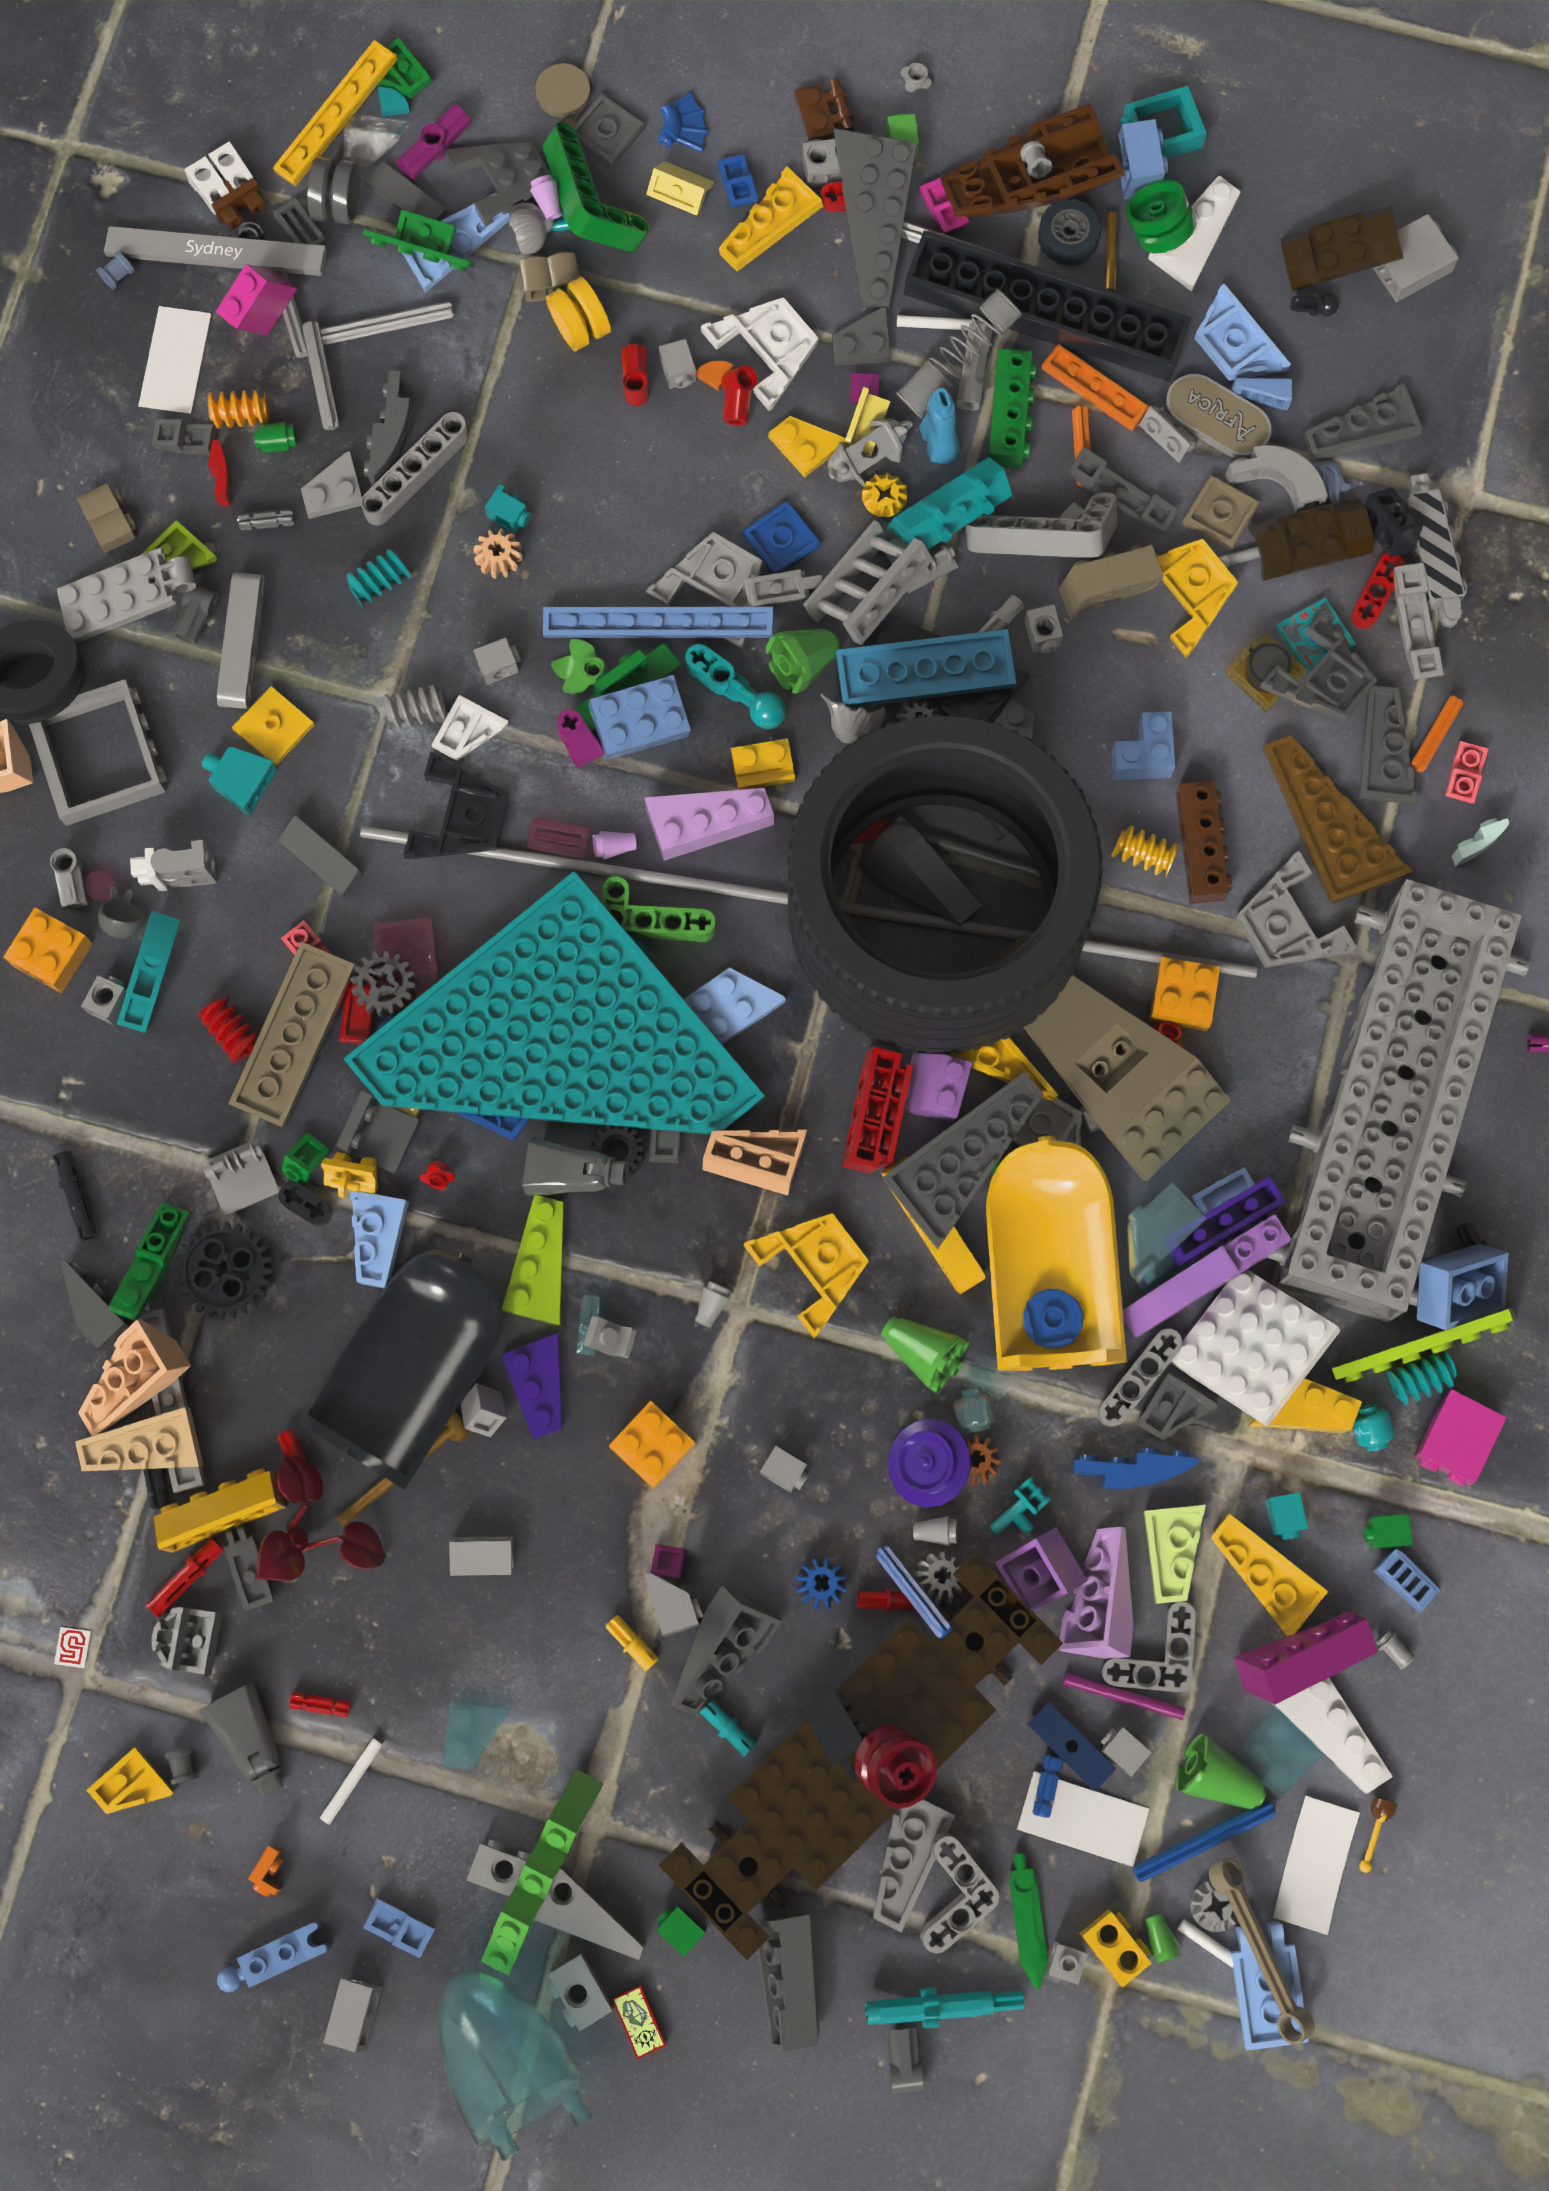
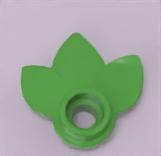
M571 639L569 645L571 656H565L553 661L551 667L558 677L565 680L563 692L580 694L590 685H594L596 678L602 672L608 670V667L603 659L596 657L595 649L591 644L580 639ZM592 668L599 670L598 674L594 676L588 672Z

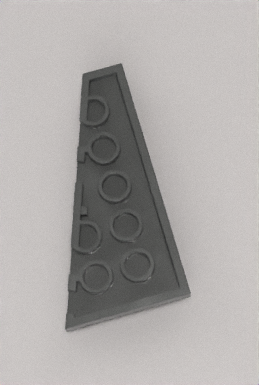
M834 128L833 134L837 148L848 228L850 230L852 254L854 255L861 306L875 309L886 307L888 311L917 143Z

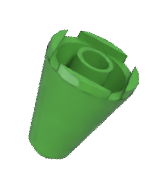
M1200 1734L1192 1740L1183 1754L1188 1757L1185 1766L1179 1765L1177 1769L1175 1785L1178 1791L1185 1795L1246 1809H1253L1255 1806H1260L1266 1796L1263 1780L1210 1736Z

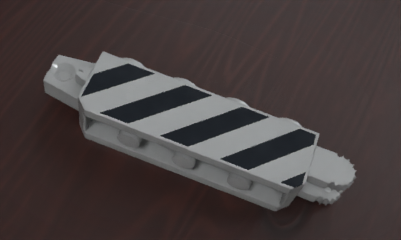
M1428 473L1414 475L1409 479L1410 497L1406 504L1421 521L1423 528L1415 550L1411 551L1414 564L1422 562L1424 564L1428 591L1426 592L1428 609H1437L1441 625L1451 628L1457 624L1458 619L1462 615L1461 601L1467 593L1466 580L1464 577L1461 578L1459 571L1461 565L1460 555L1458 551L1454 550L1453 546L1454 529L1451 524L1448 525L1446 517L1448 505L1446 499L1442 498L1440 489L1434 490Z

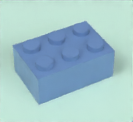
M674 675L592 698L589 701V710L605 761L688 737L691 731Z
M1476 1244L1422 1261L1418 1273L1417 1320L1447 1330L1504 1311L1509 1253L1483 1244Z

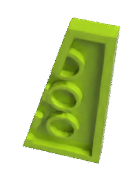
M538 1195L534 1196L502 1311L561 1326L563 1202Z

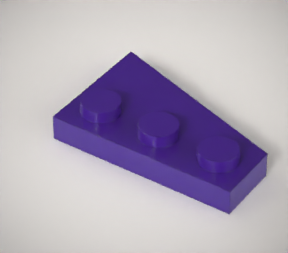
M559 1334L550 1335L501 1354L533 1440L562 1430Z

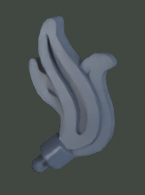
M1331 461L1311 462L1323 480L1328 495V503H1340L1339 491L1347 492L1351 488V484H1346L1343 481L1339 467Z

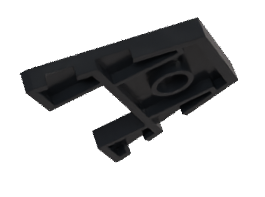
M430 752L424 774L425 780L453 786L440 836L410 830L403 854L404 858L418 859L497 850L510 799L509 793L478 776L475 777L462 770V767L455 763L451 764L443 760L440 755Z

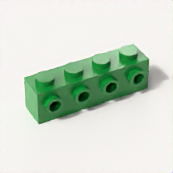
M998 348L988 457L1001 467L1021 468L1023 458L1028 459L1030 441H1025V432H1031L1032 415H1027V407L1033 406L1034 389L1029 388L1030 380H1035L1036 363L1031 362L1032 351Z

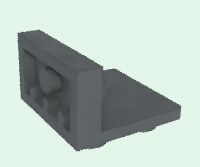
M361 1091L336 1145L341 1152L360 1160L364 1157L375 1158L377 1160V1167L391 1173H396L417 1129L419 1120L391 1107L382 1106L372 1095Z

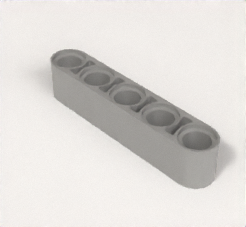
M449 412L445 414L363 495L361 506L365 518L370 524L378 526L387 522L467 442L469 434L465 418L460 413ZM452 427L461 428L458 432H449V429ZM434 446L441 447V449L437 452L429 451V449ZM413 466H421V469L416 472L409 471ZM394 485L402 486L395 492L389 490ZM373 505L382 506L378 511L369 510Z
M237 572L232 574L217 688V704L219 707L248 709L250 706L265 588L264 576L262 574Z

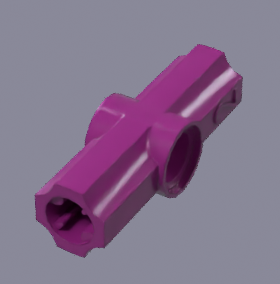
M452 105L434 124H428L422 128L420 138L396 160L397 166L409 179L415 180L433 161L441 160L445 157L444 150H447L448 146L471 125V119L460 106ZM431 141H439L435 144H430Z

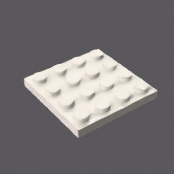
M1245 1270L1237 1277L1228 1281L1182 1341L1180 1351L1170 1363L1268 1427L1339 1334L1340 1329L1334 1323L1254 1273Z

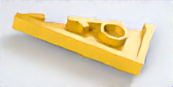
M1010 1038L999 1040L989 1047L987 1044L982 1045L981 1049L965 1050L964 1053L950 1051V1054H947L951 1057L972 1062V1068L1008 1084L1023 1072H1026L1043 1093V1099L1053 1102L1058 1098L1056 1091Z

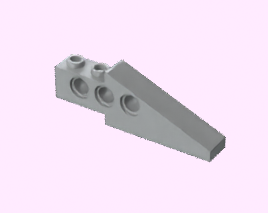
M489 1839L488 1844L480 1843L467 1881L510 1897L531 1854L519 1850L518 1854L515 1855L505 1851L507 1845ZM502 1860L509 1861L513 1866V1874L509 1878H503L497 1872V1865ZM561 1867L535 1921L639 1960L645 1945L564 1867ZM563 1882L570 1885L572 1888L570 1899L561 1900L557 1897L555 1890L559 1883Z

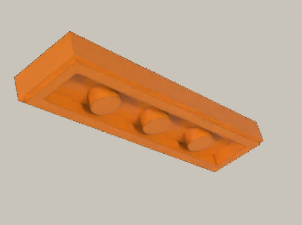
M1060 344L1055 347L1042 364V370L1132 432L1150 407Z

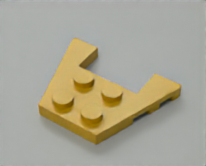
M1204 539L1169 550L1168 553L1157 556L1164 575L1161 580L1192 617L1190 621L1170 635L1171 641L1185 658L1194 650L1238 586V581Z
M833 1213L780 1232L768 1234V1236L756 1240L747 1241L743 1244L759 1267L785 1249L820 1294L821 1299L798 1315V1319L813 1339L819 1335L869 1262Z

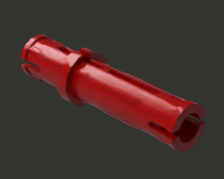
M210 1537L194 1556L189 1555L185 1559L187 1563L145 1603L146 1607L156 1617L160 1618L165 1610L199 1576L203 1577L207 1573L206 1569L224 1552L223 1546L216 1539Z

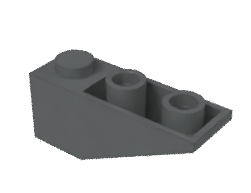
M63 1259L60 1264L76 1326L97 1349L105 1352L130 1327L125 1321L126 1317L109 1310V1304L105 1300L108 1294L96 1282L92 1286L84 1278L88 1273L76 1261L71 1265V1263Z

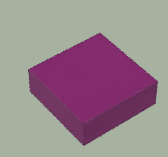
M851 373L850 403L858 404L864 387L869 388V394L878 397L880 374Z
M655 1544L651 1573L655 1576L681 1580L686 1549Z

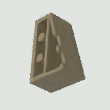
M1135 545L1128 548L1124 553L1115 555V552H1110L1102 555L1095 561L1089 562L1088 559L1076 562L1059 587V592L1068 616L1072 620L1079 617L1078 612L1094 605L1095 609L1098 610L1104 607L1103 601L1118 597L1124 600L1153 589L1159 584L1164 575L1152 545L1146 547Z

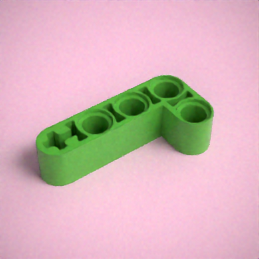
M618 876L610 877L603 885V906L612 916L622 918L620 926L629 936L636 939L707 942L716 933L715 917L709 910L630 905L629 885L625 879ZM614 888L624 890V894L619 898L611 897L609 892ZM646 917L652 923L647 928H641L636 925L637 921L640 918ZM670 919H677L681 922L679 928L672 930L666 927V923ZM686 920H690V930H687ZM701 921H706L705 930H699Z

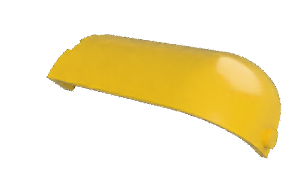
M1056 1136L1038 1137V1142L1021 1146L1013 1150L1002 1160L991 1179L987 1194L986 1218L998 1370L1031 1371L1033 1368L1049 1367V1370L1072 1369L1075 1365L1090 1364V1366L1094 1367L1127 1362L1115 1212L1108 1179L1098 1161L1085 1148L1071 1142L1056 1141ZM1046 1289H1060L1070 1294L1078 1301L1083 1312V1326L1078 1337L1070 1345L1060 1349H1045L1036 1345L1027 1336L1023 1327L1022 1314L1026 1303L1036 1293Z

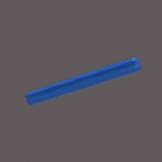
M1264 1801L1260 1806L1248 1809L1133 1866V1872L1140 1882L1152 1878L1275 1817V1808L1270 1801Z

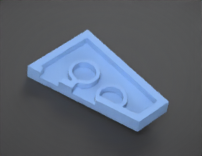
M351 1191L350 1200L353 1205L352 1227H354L356 1245L354 1246L357 1282L363 1285L385 1288L392 1277L409 1202L404 1199Z

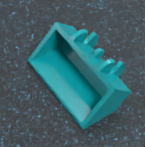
M988 457L895 516L887 527L907 546L914 538L922 541L927 550L941 541L946 543L952 539L951 535L984 513L990 515L994 512L995 506L1013 496L1005 470Z

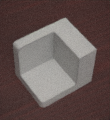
M476 1383L461 1401L464 1427L467 1430L491 1437L507 1418L503 1395L498 1390Z

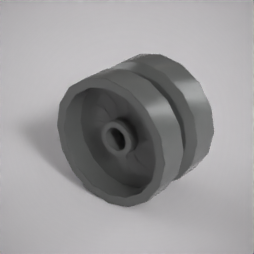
M316 157L311 167L308 184V212L310 219L327 222L333 216L337 224L352 225L356 218L360 195L358 163L341 160L335 166L334 161L330 158Z

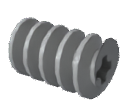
M430 685L429 694H426L423 688L419 687L418 696L416 697L411 689L407 690L406 699H403L400 692H396L395 701H392L388 694H384L385 709L390 728L391 722H393L397 729H401L403 720L411 727L413 726L414 717H416L420 725L424 724L426 715L431 722L436 721L437 713L440 714L443 720L447 718L442 689L438 692L434 685Z

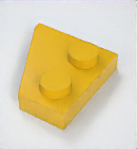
M792 416L786 418L768 433V438L804 478L831 458L839 442L845 444L844 437Z
M134 1747L86 1790L106 1814L169 1797L175 1793L137 1747Z

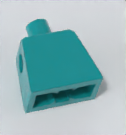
M229 747L222 758L212 752H208L202 761V767L212 772L209 778L212 788L247 816L251 815L278 771L273 761L234 747Z

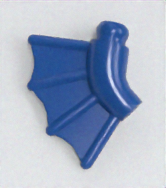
M693 92L687 93L673 105L668 103L660 109L665 122L661 128L658 142L660 145L664 142L666 144L665 148L671 147L677 141L696 151H704L703 139L709 131L703 122L705 110L697 105Z

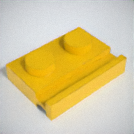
M788 738L731 748L738 790L795 782Z

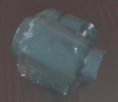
M979 1387L961 1391L962 1397L954 1402V1410L959 1428L967 1430L968 1434L991 1429L990 1424L996 1421L992 1396L989 1393H980Z

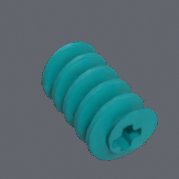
M390 549L386 551L387 560L380 555L376 557L377 566L368 561L366 563L367 572L358 567L356 569L358 578L351 573L346 575L348 586L362 608L363 597L371 603L373 602V591L381 597L383 596V585L391 591L393 590L392 580L401 585L403 584L402 574L409 579L412 578L398 554H395Z
M1441 1351L1439 1357L1435 1354L1430 1355L1428 1361L1426 1359H1419L1417 1366L1414 1363H1409L1406 1366V1370L1403 1367H1398L1395 1369V1374L1391 1371L1387 1372V1378L1393 1393L1405 1406L1409 1405L1408 1396L1410 1395L1416 1402H1419L1420 1391H1423L1426 1397H1431V1387H1434L1439 1394L1442 1393V1383L1444 1382L1449 1389H1453V1379L1457 1376L1453 1360L1446 1351Z

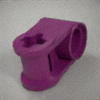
M565 710L559 714L557 718L559 737L578 769L604 755L597 739L590 732L578 712ZM569 722L571 725H575V729L565 728V723Z

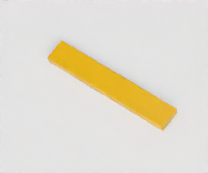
M374 40L274 165L273 170L275 173L297 187L311 169L314 159L321 157L398 60L396 54Z

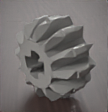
M941 1552L938 1558L932 1553L928 1554L926 1561L921 1560L917 1565L920 1571L915 1572L913 1575L920 1582L919 1584L929 1597H934V1603L937 1606L941 1604L942 1599L945 1603L951 1604L954 1601L953 1596L960 1597L963 1593L960 1588L963 1585L952 1575L959 1568L954 1566L957 1559L952 1557L947 1561L945 1552ZM936 1574L942 1576L941 1580L945 1579L943 1584L937 1582L939 1578L935 1579Z

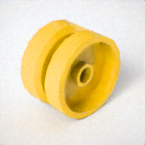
M582 276L567 284V293L557 289L546 295V303L561 335L573 351L576 352L589 344V335L598 340L611 332L610 323L602 304L592 287Z

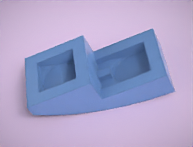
M378 1897L363 1924L364 1929L390 1941L392 1945L418 1958L423 1954L435 1928Z

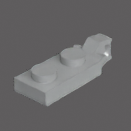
M794 570L747 578L744 580L749 607H762L809 597V590L816 589L823 580L822 575L806 577L805 571Z

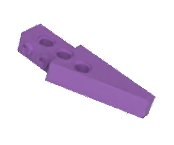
M1274 1214L1123 1310V1320L1136 1339L1291 1243V1238Z

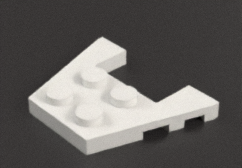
M784 297L750 308L749 312L737 316L732 314L724 317L722 321L713 324L709 322L701 326V332L716 350L740 333L774 372L753 389L755 396L768 411L773 409L818 344V337Z

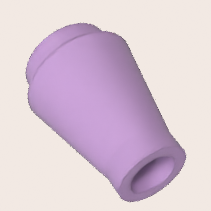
M544 175L530 182L532 187L530 192L544 213L546 220L550 221L562 216L557 182L552 179L551 175Z
M599 831V834L592 836L593 851L596 858L602 857L605 860L628 851L636 850L634 833Z

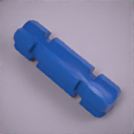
M1044 1756L1042 1767L1045 1769L1044 1772L1040 1773L1036 1797L1039 1798L1038 1802L1034 1801L1032 1811L1036 1816L1044 1818L1051 1816L1053 1806L1050 1805V1801H1054L1059 1778L1056 1773L1060 1771L1062 1759L1059 1757Z

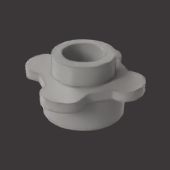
M912 63L901 70V77L906 82V91L912 93L916 89H928L931 86V79L927 76L928 72L925 64Z

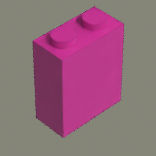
M245 264L216 313L236 329L268 336L297 288L277 272Z
M1450 1389L1444 1393L1414 1457L1421 1460L1420 1465L1433 1472L1440 1470L1448 1474L1447 1479L1459 1486L1464 1487L1465 1484H1474L1507 1417Z

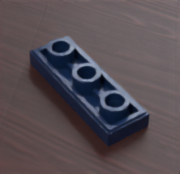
M1047 1702L1027 1723L1093 1791H1096L1116 1770L1050 1702ZM1069 1740H1073L1076 1743V1749L1073 1752H1068L1066 1749V1743Z

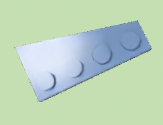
M475 204L441 220L442 222L457 226L450 254L466 259L509 222V213L505 215L502 212L493 217L494 222L484 226L475 211ZM413 251V255L402 253L425 293L454 269L449 267L450 261L440 259L439 263L422 259L424 253Z

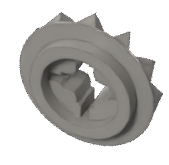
M1206 1881L1198 1886L1192 1895V1915L1195 1921L1206 1930L1212 1932L1226 1931L1236 1924L1237 1917L1230 1902L1221 1908L1220 1915L1222 1919H1220L1215 1911H1204V1909H1207L1212 1904L1211 1893H1213L1218 1901L1229 1902L1226 1893L1218 1892L1210 1881Z

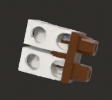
M230 141L208 154L211 163L205 156L184 169L190 185L203 198L220 224L225 222L231 229H235L244 221L239 212L248 207L253 215H257L265 210L258 183L252 177ZM229 154L228 156L224 157L219 161L222 155ZM206 168L199 174L195 175L199 169Z

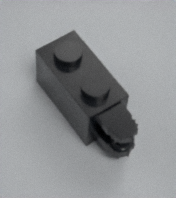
M833 1689L800 1710L831 1764L834 1765L840 1761L852 1783L858 1781V1777L847 1756L858 1750L860 1743L867 1734L858 1720L855 1722L851 1721L846 1711L852 1708L844 1694L840 1692L836 1695Z

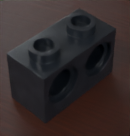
M1393 487L1369 494L1365 507L1373 536L1390 557L1414 551L1423 528L1421 521Z

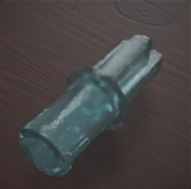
M584 1295L582 1297L580 1323H576V1327H579L575 1354L595 1356V1350L583 1344L592 1316L598 1317L600 1298L598 1296Z

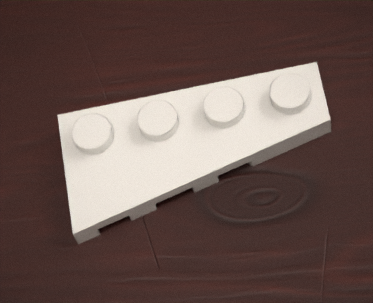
M1218 176L1191 206L1197 223L1191 237L1174 250L1166 253H1149L1148 259L1192 292L1241 191L1221 176Z
M1330 1678L1276 1705L1273 1704L1365 1794L1393 1777Z

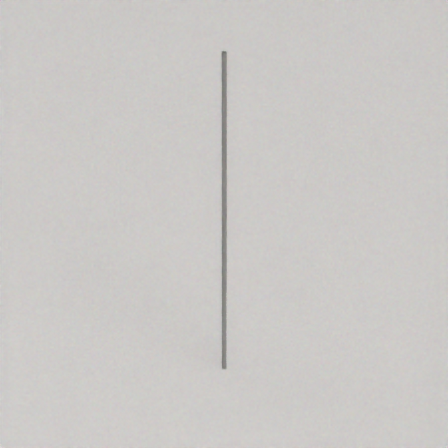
M362 826L360 837L401 844H406L409 835L406 832ZM497 847L495 851L466 853L610 877L618 876L623 879L788 905V893L501 847ZM838 901L844 914L1015 941L1023 934L1028 935L1030 938L1035 933L1034 931L970 921L965 922L960 927L939 916ZM1085 940L1082 949L1085 952L1159 963L1161 957L1219 966V973L1256 978L1257 975L1256 966Z

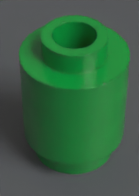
M287 422L261 424L258 427L259 431H254L256 448H261L263 454L290 451L291 447H297L294 424H287Z

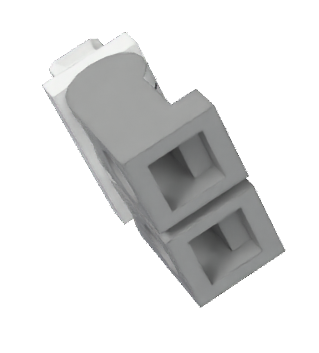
M203 840L191 841L192 849L171 851L161 848L156 851L154 848H145V856L130 858L131 875L134 878L138 877V882L141 886L153 884L158 891H166L168 886L179 888L217 884L215 855Z

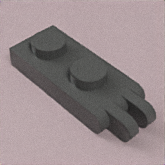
M244 1525L237 1527L240 1537L238 1540L235 1539L232 1529L225 1531L228 1543L224 1544L223 1548L244 1612H248L275 1602L269 1580L257 1579L259 1549L254 1535L248 1536Z

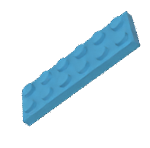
M1008 629L836 650L842 703L849 708L1016 687Z

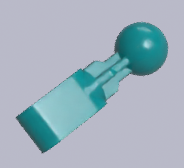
M695 644L687 650L686 664L688 673L714 693L724 695L733 702L740 701L749 707L750 717L758 727L773 729L783 722L786 716V705L779 695L772 692L757 693L750 688L748 680L734 671L733 666L705 645ZM720 674H725L729 676V678L723 682L715 680V678Z

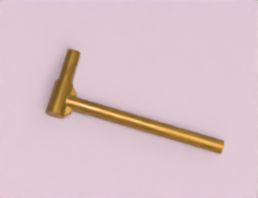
M456 1411L450 1417L424 1460L449 1439L462 1442L472 1434V1431L465 1429L463 1419ZM384 1477L336 1517L337 1521L342 1527L346 1526L395 1484Z

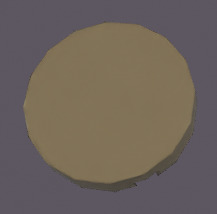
M566 63L554 64L546 68L539 75L535 86L537 100L542 110L551 116L567 118L569 115L582 112L587 106L591 95L589 79L585 73L575 65Z

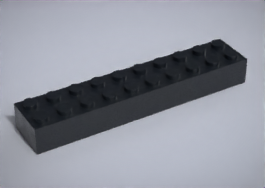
M926 230L923 231L905 279L904 295L970 317L971 314H976L988 323H991V321L982 313L979 306L998 289L1022 313V316L1012 324V327H1009L1010 330L1055 345L1060 344L1065 348L1170 382L1192 319V317Z

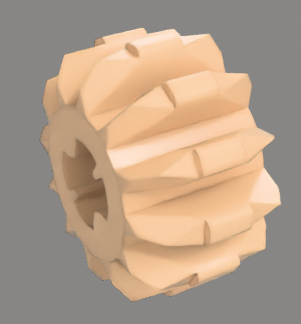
M501 528L497 535H494L493 531L489 529L488 538L479 536L478 541L480 545L474 546L473 549L477 555L474 560L476 565L481 566V572L484 575L491 571L492 577L496 579L498 573L502 572L503 576L507 578L508 569L517 571L518 566L516 562L522 561V554L519 552L522 548L520 542H515L514 534L510 533L505 536V532ZM497 551H502V552H503V554H502L501 552H499L500 556H494V555H493V554L497 555V553H496Z

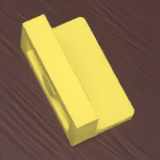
M663 161L653 169L646 195L697 216L701 212L706 192L713 187L714 181Z
M863 388L845 439V448L878 427H871L870 422L874 419H885L890 405L889 400L869 394V388ZM872 441L866 442L861 454L872 457L876 444Z

